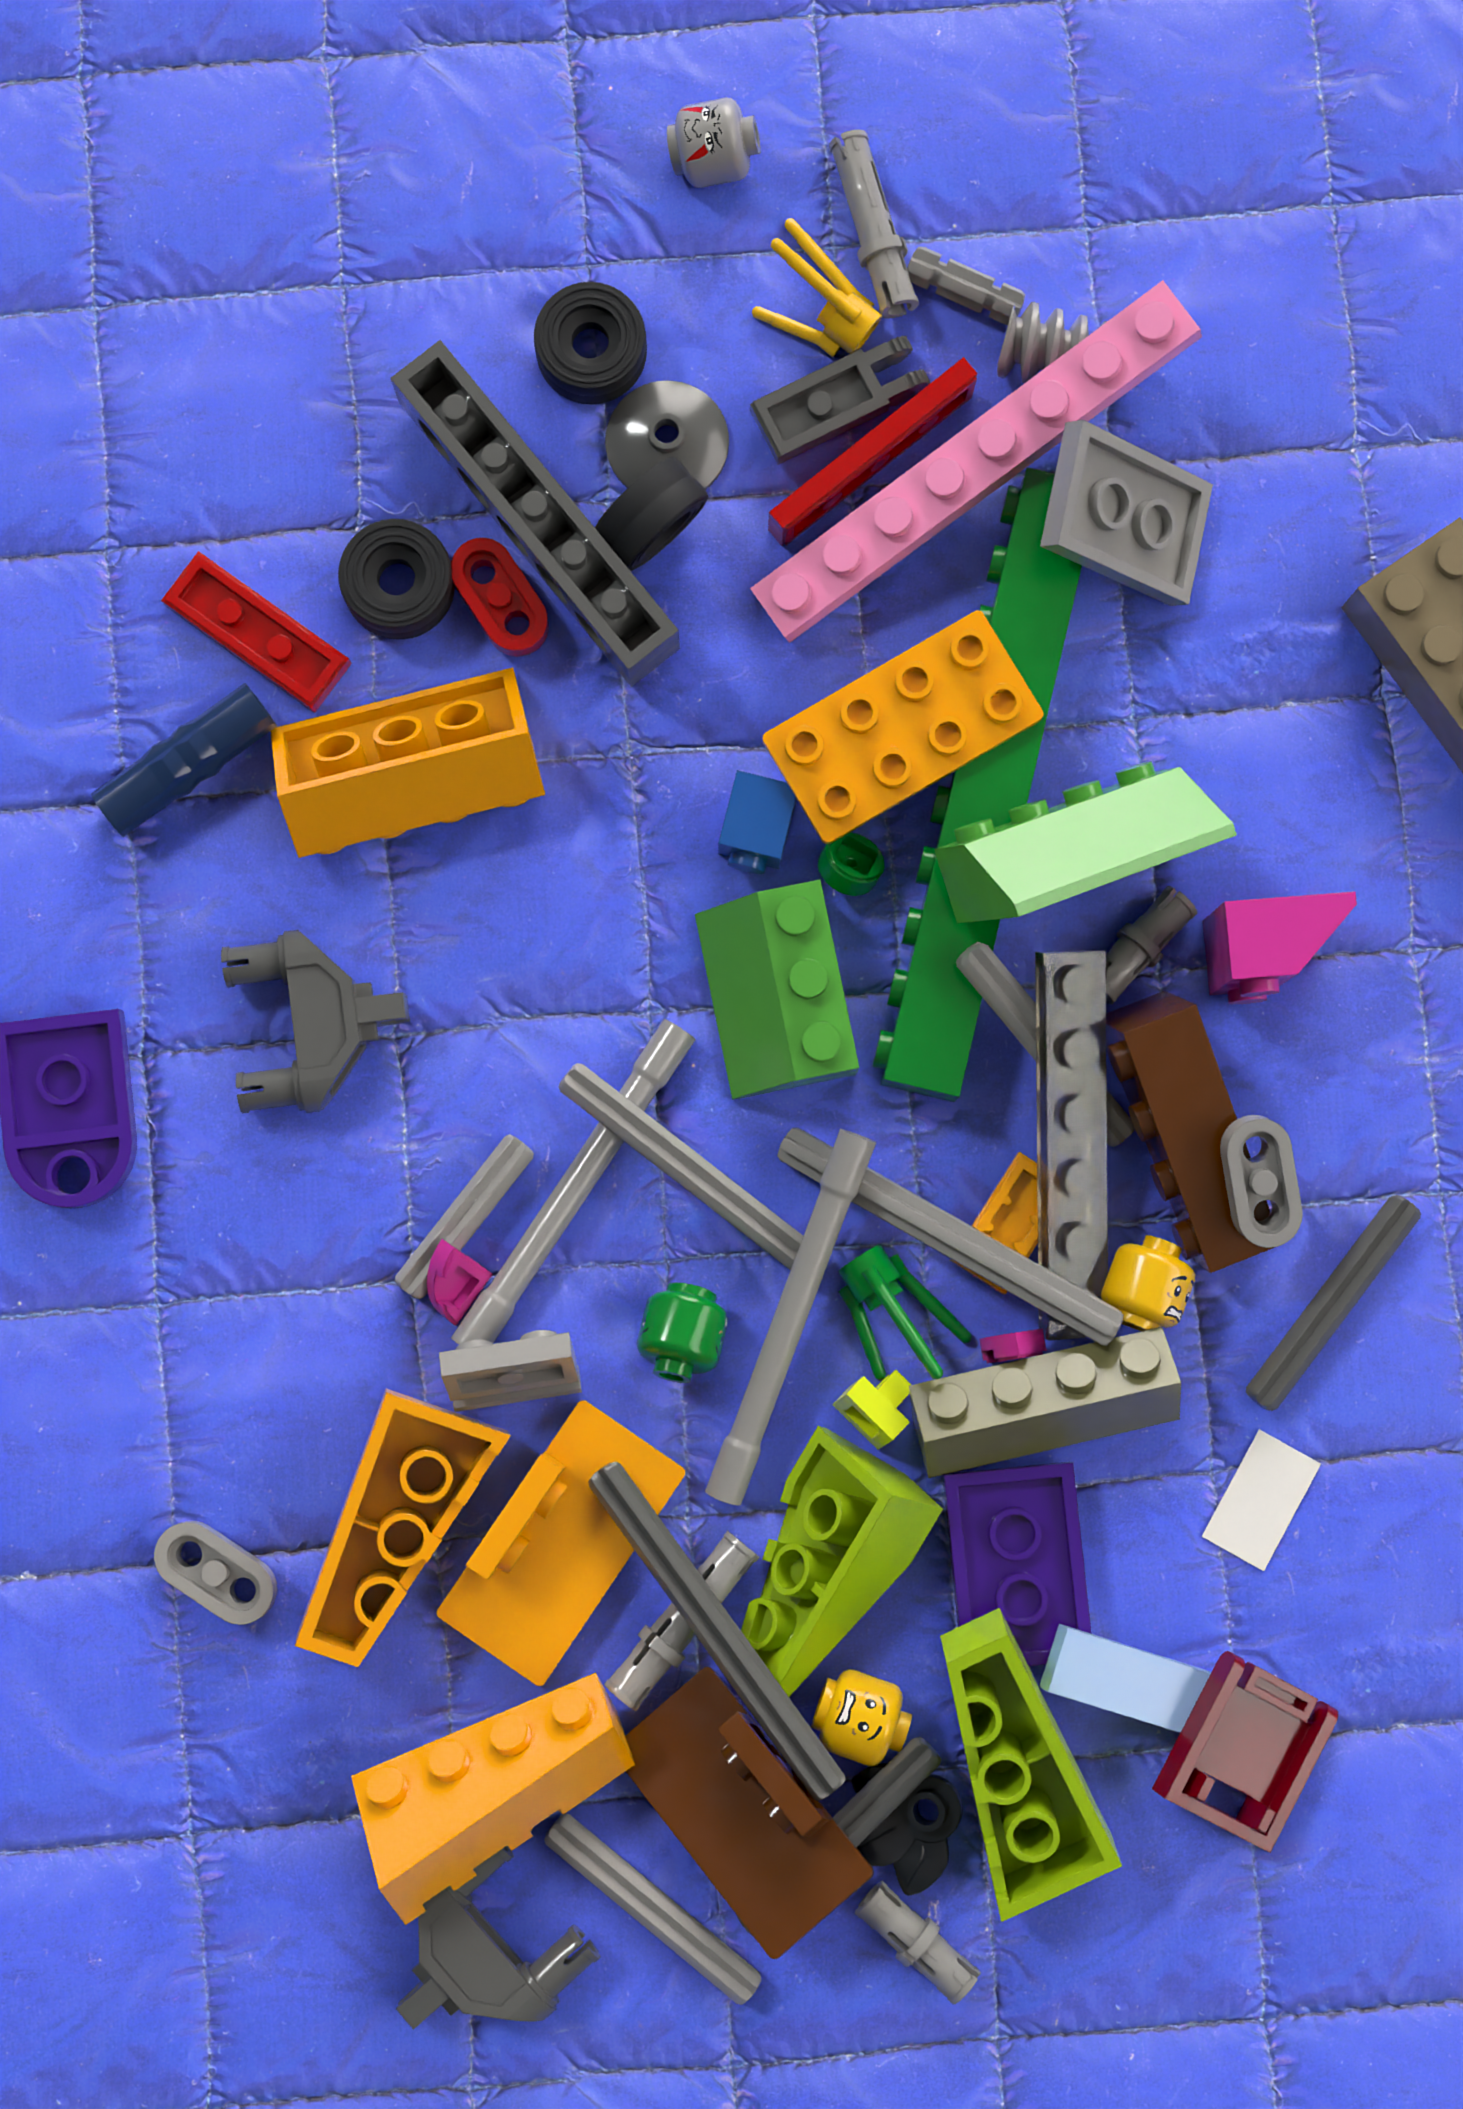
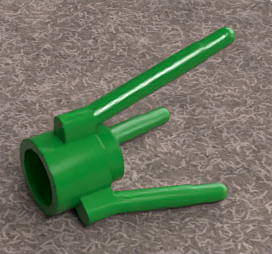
M881 1244L861 1254L838 1271L846 1284L838 1293L850 1310L875 1379L883 1380L886 1376V1371L862 1304L863 1302L866 1303L870 1311L883 1305L933 1379H940L943 1376V1370L932 1355L931 1350L895 1298L903 1291L897 1280L961 1342L969 1343L971 1341V1333L908 1271L899 1255L895 1254L889 1258Z

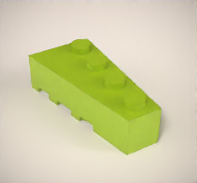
M1001 1609L993 1610L940 1635L1001 1922L1122 1867L1112 1834Z

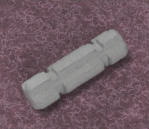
M918 247L913 253L907 267L911 283L928 289L930 284L938 287L935 292L936 294L978 313H981L983 308L991 311L989 318L1005 325L1009 324L1015 302L1016 316L1018 317L1025 301V294L1022 290L1003 283L1001 288L993 285L995 278L953 259H949L947 264L941 262L942 255L926 247Z

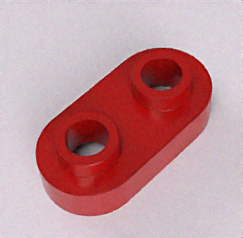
M475 538L463 543L456 550L451 560L452 580L456 590L491 643L500 652L515 657L526 656L538 650L545 642L549 631L547 612L542 601L510 553L502 544L490 538ZM483 566L490 567L495 571L494 578L486 584H480L473 580L474 572ZM515 617L525 618L529 622L527 631L521 635H513L506 630L508 622Z

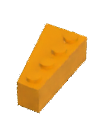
M385 1389L299 1627L295 1642L296 1647L359 1667L407 1594L411 1584L426 1562L429 1561L441 1543L444 1534L462 1507L466 1505L479 1485V1481L511 1435L507 1430L390 1389Z
M594 1673L351 1776L378 1888L405 1925L426 1911L423 1904L448 1886H451L453 1891L477 1876L474 1868L507 1845L512 1851L533 1837L530 1831L556 1811L564 1815L635 1765L618 1712L597 1674Z

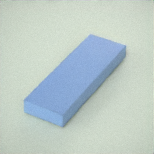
M1059 1624L1039 1687L1056 1695L1180 1733L1211 1672Z

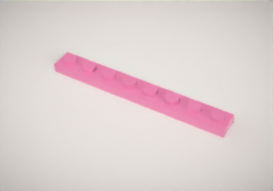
M1162 280L750 588L787 641L789 643L1059 444L1062 441L1066 422L1090 421L1202 337L1201 329Z

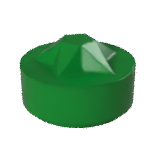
M852 832L831 844H826L818 858V869L824 881L836 891L850 896H861L869 893L881 877L885 867L884 858L879 848L868 838Z

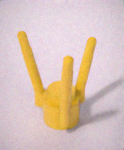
M787 219L784 224L786 230L835 287L781 239H773L771 241V248L828 301L817 318V321L825 326V328L821 332L760 306L752 309L753 317L816 344L831 357H834L840 348H843L849 354L860 350L876 329L882 314L873 308V302L862 295L851 284L809 234L794 219Z

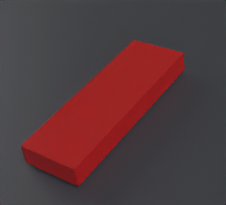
M199 551L161 600L168 609L314 713L352 664L348 657Z

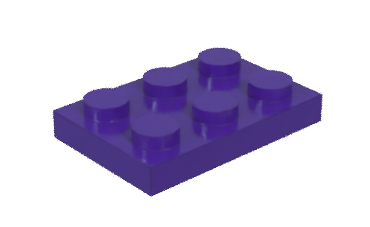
M1073 1462L957 1472L942 1475L958 1627L1000 1608L1028 1666L1047 1664L1059 1624L1092 1634Z

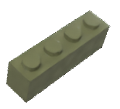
M1163 1327L1115 1337L1107 1346L1094 1342L909 1385L913 1424L928 1478L1180 1420L1181 1380Z

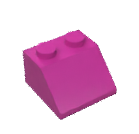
M1356 891L1223 902L1203 920L1209 995L1228 994L1229 1004H1250L1266 1001L1267 995L1279 993V986L1299 974L1357 905Z

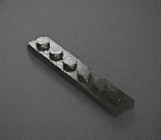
M1088 949L1035 952L1038 1264L1102 1300L1101 1291L1108 1275L1106 951ZM1038 1309L1039 1329L1043 1328L1046 1340L1086 1338L1085 1335Z

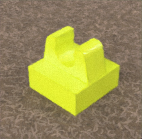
M897 1370L887 1375L876 1387L863 1376L849 1386L832 1405L878 1450L893 1441L910 1423L897 1407L909 1395V1385L911 1384Z

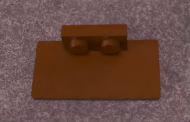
M710 1667L701 1669L625 1735L635 1763L634 1766L625 1772L771 1959H778L873 1877L874 1869L823 1805L819 1801L812 1799L775 1745L714 1669Z

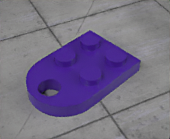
M120 1009L0 1023V1118L5 1161L11 1176L19 1187L32 1198L42 1203L61 1208H83L97 1204L115 1193L128 1178L133 1168L137 1154V1132L124 1011ZM79 1157L87 1163L90 1169V1179L82 1191L68 1194L59 1185L58 1171L65 1161Z

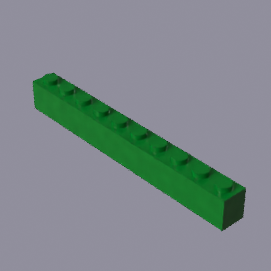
M1028 467L1020 487L1008 486L1000 518L1001 523L1011 525L1006 547L994 545L986 582L997 584L992 607L981 604L979 611L983 612L1043 710L1044 715L1040 722L954 771L950 787L938 785L930 822L941 824L936 848L924 846L915 882L927 885L921 909L909 908L901 944L913 946L907 971L895 968L887 1001L888 1006L898 1008L893 1032L880 1031L872 1067L884 1069L880 1085L950 1102H955L960 1096L982 1001V996L958 969L956 960L968 947L976 942L988 945L993 951L1000 919L957 923L934 849L956 842L954 830L986 819L992 820L994 828L1012 822L1008 811L1027 804L1082 565L1040 547L1055 474Z

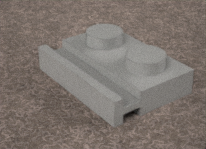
M536 1330L524 1334L520 1340L496 1344L486 1340H471L459 1344L455 1350L439 1352L441 1377L449 1398L453 1401L455 1412L582 1392L579 1367L576 1362L569 1332L557 1334L550 1330Z

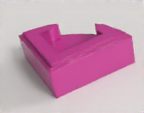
M441 1239L432 1255L427 1273V1291L430 1301L439 1314L456 1326L493 1273L444 1239Z
M1043 1328L979 1338L982 1359L987 1364L1038 1356L1043 1354L1042 1351H1047Z

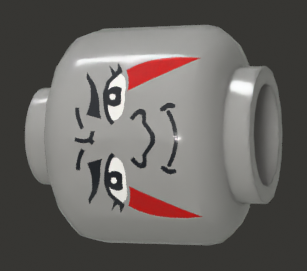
M725 97L685 105L677 113L675 124L667 126L668 149L675 175H685L688 182L696 188L744 179L749 172L750 156L761 153L759 132L754 115L743 117L741 108L732 98Z

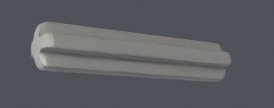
M510 1134L501 1140L396 1274L395 1282L402 1290L416 1299L426 1296L428 1293L427 1273L429 1264L441 1239H444L458 1250H462L533 1159L534 1153L531 1148Z

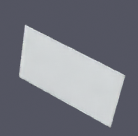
M1259 1429L1202 1537L1264 1571L1321 1463Z

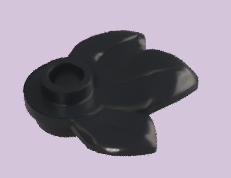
M887 1763L867 1767L851 1779L855 1793L857 1794ZM930 1774L856 1848L871 1866H887L893 1863L897 1880L905 1895H914L924 1891L943 1874L948 1865L949 1846L947 1838L958 1828L963 1815V1804L959 1792L947 1779ZM921 1799L932 1800L937 1805L939 1811L937 1820L931 1821L921 1816L918 1809Z

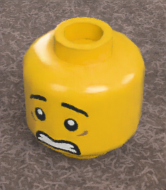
M1146 1235L1142 1245L1128 1243L1117 1249L1101 1290L1102 1301L1122 1312L1124 1315L1122 1325L1138 1331H1145L1158 1327L1170 1328L1179 1323L1196 1276L1194 1270L1187 1263L1179 1260L1182 1251L1180 1246L1158 1237Z
M847 1669L839 1675L837 1681L827 1677L814 1713L811 1728L820 1731L819 1739L828 1752L867 1766H876L884 1759L888 1749L897 1752L902 1750L910 1728L912 1714L901 1711L903 1694L899 1686L855 1669Z

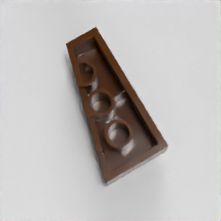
M1162 991L1094 1018L1106 1045L1112 1068L1121 1082L1130 1106L1128 1109L1134 1128L1141 1141L1146 1143L1154 1164L1150 1165V1171L1155 1186L1162 1199L1170 1201L1178 1222L1172 1224L1171 1228L1177 1245L1182 1248L1181 1254L1185 1260L1193 1258L1196 1263L1209 1273H1212L1275 1248L1260 1247L1253 1244L1236 1230L1232 1222L1220 1144L1225 1130L1232 1122L1237 1120L1197 1005ZM1245 1142L1243 1146L1244 1156L1251 1158ZM1266 1200L1259 1202L1254 1209L1256 1221L1265 1220L1271 1214Z

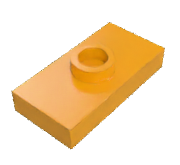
M1018 1152L971 1226L1029 1258L1074 1186L1021 1152ZM949 1260L1002 1295L1007 1293L1005 1289L956 1261Z

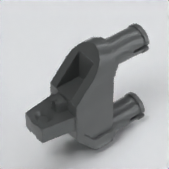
M298 929L284 931L283 935H278L277 942L233 948L228 946L221 949V962H226L228 966L222 968L227 988L241 984L283 979L284 984L288 985L297 1060H294L292 1067L236 1073L237 1089L241 1088L243 1092L263 1089L260 1092L237 1094L242 1114L253 1110L297 1105L300 1111L305 1110L306 1113L323 1110L336 1095L367 1048L366 1042L379 1040L377 1027L410 1022L408 1000L405 993L373 996L371 983L357 984Z
M508 1845L474 1868L477 1876L455 1891H453L451 1886H448L423 1904L426 1911L418 1916L419 1963L412 1969L420 1982L399 2001L396 2010L413 2030L441 2005L450 2016L460 2009L464 2014L514 2021H543L557 2009L556 2005L559 2003L557 1995L589 1965L601 1958L590 1939L571 1957H568L583 1944L582 1938L585 1936V1933L573 1924L535 1962L531 1964L525 1961L523 1963L474 1906L471 1893L506 1861L509 1862L514 1857Z

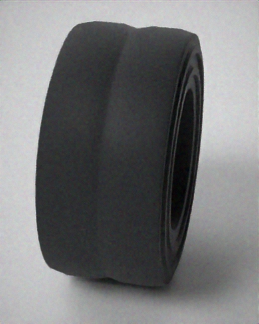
M580 282L567 286L555 293L545 303L535 323L534 347L541 374L557 393L571 401L581 404H602L612 401L626 393L636 383L644 369L647 356V342L643 318L633 301L615 287L599 282ZM596 329L604 333L609 341L606 351L596 358H585L577 354L573 348V341L581 331Z
M670 457L655 465L626 489L602 515L595 529L627 568L632 571L657 555L690 524L708 500V494L702 485L691 477L689 471L679 460Z
M387 519L366 526L350 540L340 560L338 581L344 601L357 622L378 636L389 639H409L420 636L434 628L444 618L452 604L455 585L452 580V567L448 553L436 535L415 522L404 519ZM393 564H404L415 573L413 586L402 595H390L380 588L382 572Z

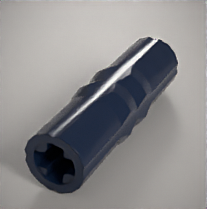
M244 683L194 720L179 726L169 738L154 744L143 757L91 793V796L111 825L122 837H125L176 799L190 794L201 781L215 776L227 762L276 728L277 724L249 686Z

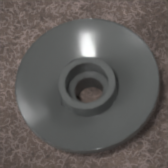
M656 381L636 388L618 403L606 429V453L614 474L627 489L655 465L670 457H674L689 471L691 477L696 479L706 490L718 478L725 465L729 450V433L721 410L706 393L683 382ZM662 426H672L679 434L673 442L663 443L655 437V433Z

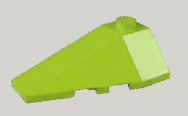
M817 1426L786 1479L780 1501L787 1503L788 1507L777 1541L768 1539L762 1560L771 1562L760 1598H756L748 1604L741 1632L788 1697L791 1696L912 1563L943 1510L938 1503L905 1473L821 1426Z

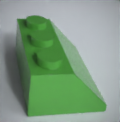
M820 879L755 892L695 914L732 1100L857 1074L860 1067Z

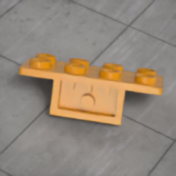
M976 610L765 732L762 741L824 844H831L1040 722L1044 713L983 612Z
M586 1400L577 1403L546 1451L540 1454L465 1566L467 1567L437 1609V1616L536 1686L545 1684L634 1552L631 1544L589 1487V1479L605 1465L615 1461L620 1463L656 1514L659 1515L685 1476L684 1467Z

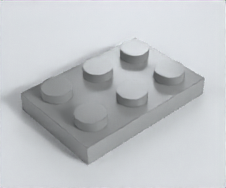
M1085 420L1066 422L1040 547L1170 606L1188 605L1213 484Z

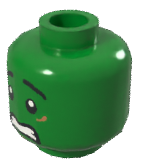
M675 1282L669 1283L666 1291L656 1292L648 1298L637 1339V1349L644 1359L654 1364L653 1374L655 1376L672 1382L689 1383L692 1374L707 1373L717 1366L728 1318L725 1310L716 1303L717 1296L715 1293L700 1286Z

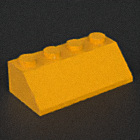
M513 667L279 726L271 731L277 797L298 858L316 853H335L345 846L375 838H394L410 829L438 822H456L469 814L501 806L515 807L529 799L545 795Z

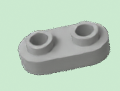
M1247 1115L1238 1118L1225 1130L1220 1144L1232 1222L1236 1230L1255 1245L1266 1248L1281 1246L1295 1236L1300 1228L1303 1215L1291 1140L1282 1126L1264 1116ZM1259 1136L1261 1140L1260 1152L1252 1158H1246L1243 1153L1245 1142L1251 1137ZM1263 1200H1270L1272 1204L1271 1214L1265 1220L1256 1221L1254 1218L1256 1205Z
M185 1521L168 1528L157 1541L154 1551V1562L160 1576L170 1585L222 1620L237 1625L248 1624L263 1617L272 1608L277 1596V1582L272 1570L263 1561L209 1525L199 1521ZM187 1541L197 1543L202 1550V1558L197 1565L187 1564L181 1556L182 1547ZM241 1577L250 1579L255 1585L256 1593L251 1601H243L235 1594V1583Z

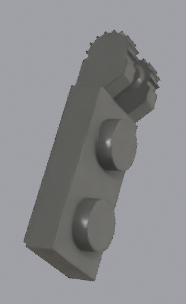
M903 335L896 337L866 352L860 349L753 401L750 404V412L777 464L779 465L887 412L889 406H897L909 398H913L928 386L930 380L924 369L909 372L883 386L880 385L875 373L896 365L908 357L913 348L907 337Z

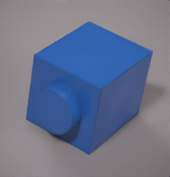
M737 770L718 842V854L729 857L728 865L730 867L753 874H764L766 866L775 869L780 868L797 801L787 782Z

